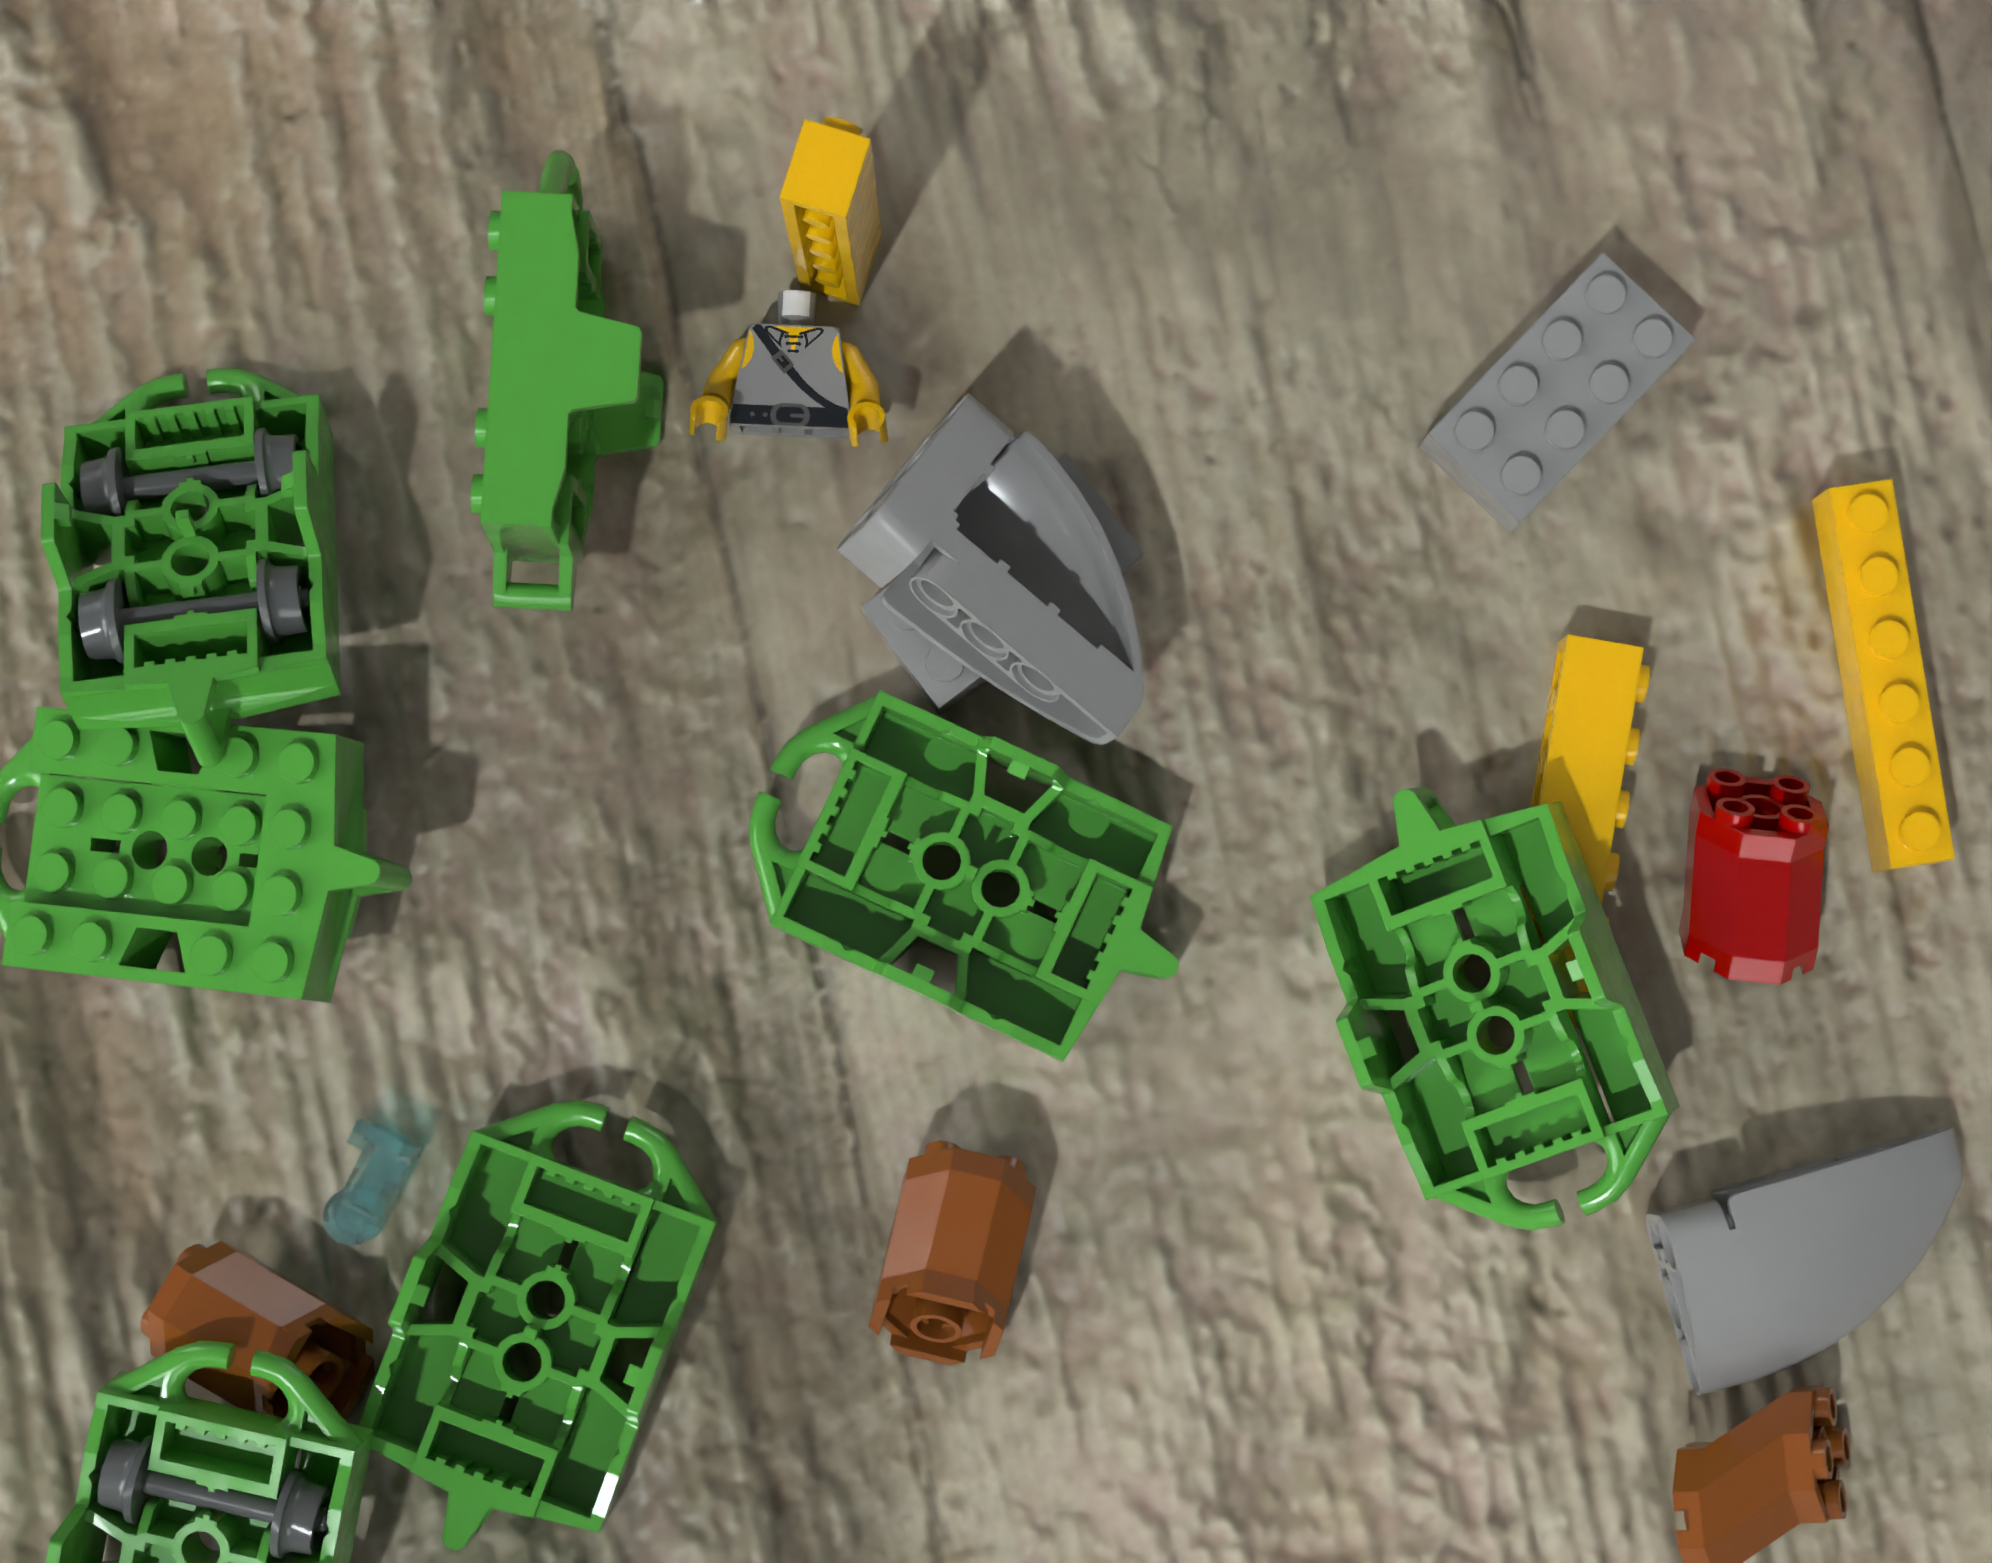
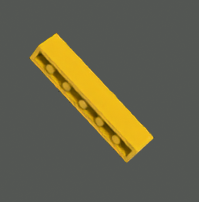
M824 117L822 124L804 119L780 194V202L799 286L801 289L860 306L882 237L871 139L861 136L863 130L859 126L843 119Z
M1888 479L1828 488L1812 500L1872 872L1931 865L1954 860L1955 855L1893 480Z
M1567 634L1557 644L1531 807L1561 801L1602 905L1604 890L1613 891L1617 881L1620 857L1618 853L1611 852L1614 828H1623L1628 814L1630 792L1621 790L1624 766L1634 765L1639 748L1640 729L1631 727L1635 702L1643 703L1646 698L1650 680V666L1641 665L1644 647ZM1520 886L1521 892L1523 894L1526 905L1528 907L1531 918L1533 920V923L1535 925L1538 936L1543 946L1545 944V941L1541 934L1540 928L1536 921L1535 915L1529 903L1524 887ZM1570 945L1564 950L1568 962L1576 959ZM1584 978L1576 981L1580 992H1589ZM1567 1009L1574 1028H1578L1571 1009Z

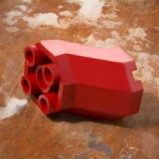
M1717 768L1709 771L1705 784L1694 788L1689 810L1684 901L1679 925V935L1684 956L1699 963L1701 953L1716 960L1713 972L1728 980L1781 985L1790 981L1794 968L1798 966L1801 968L1802 975L1814 969L1819 946L1824 846L1829 823L1822 802L1809 796L1811 787L1808 782L1791 775H1779L1773 779L1745 777L1735 770Z

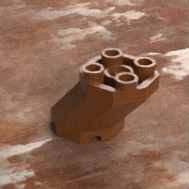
M943 1140L928 1143L925 1147L924 1155L909 1158L901 1183L868 1326L878 1335L882 1326L891 1332L890 1346L900 1354L946 1365L964 1363L967 1351L982 1348L980 1359L995 1356L1004 1333L1008 1307L1036 1192V1187L1026 1179L1027 1166L1018 1158L1006 1155L995 1157L961 1149L958 1145Z
M219 1241L207 1248L201 1244H194L186 1248L179 1255L174 1267L141 1318V1331L150 1339L151 1355L155 1358L176 1347L200 1340L222 1341L235 1344V1357L229 1370L204 1367L195 1370L188 1376V1379L234 1406L245 1410L284 1418L288 1413V1400L283 1391L274 1383L251 1376L250 1374L252 1359L258 1349L292 1361L311 1378L344 1420L348 1419L375 1374L374 1358L366 1354L365 1340L373 1344L372 1328L268 1267L254 1256L223 1241Z
M1823 1385L1797 1386L1715 1441L1692 1442L1686 1444V1447L1677 1449L1672 1495L1674 1511H1684L1687 1529L1676 1530L1678 1550L1683 1563H1743L1799 1524L1827 1523L1832 1519L1846 1518V1490L1843 1481L1839 1480V1467H1849L1851 1452L1847 1429L1845 1427L1835 1428L1837 1422V1403L1833 1387H1824Z

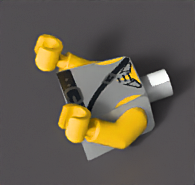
M785 290L779 292L777 324H750L747 337L731 343L709 374L701 397L694 400L690 406L689 434L695 436L696 428L699 425L711 423L717 426L716 441H724L727 437L729 414V425L733 435L850 439L853 447H859V434L866 430H874L880 433L881 444L888 442L886 414L881 407L877 379L859 348L851 343L841 341L839 328L815 326L816 294L809 291Z

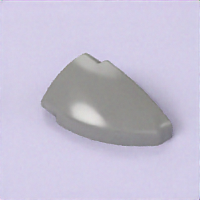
M968 393L902 466L851 528L836 550L879 587L882 588L893 580L881 596L882 604L930 642L1007 695L1050 721L1087 741L1099 745L1107 744L1119 737L1140 708L1144 694L1139 637L1132 602L1120 566L1102 525L1079 488L1056 458L1030 432L1023 431L1015 437L1013 435L1014 431Z
M1941 1127L1732 1184L1712 1191L1713 1200L1702 1198L1646 1214L1648 1236L1690 1382L1698 1396L1761 1379L1803 1362L1830 1347L1867 1321L1898 1290L1924 1258L1944 1224L1962 1184L1964 1166L1952 1127Z

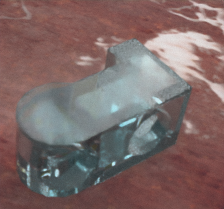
M370 1118L357 1119L346 1143L362 1150L344 1189L331 1196L325 1204L322 1215L323 1225L328 1235L336 1242L348 1246L370 1241L380 1234L425 1145Z

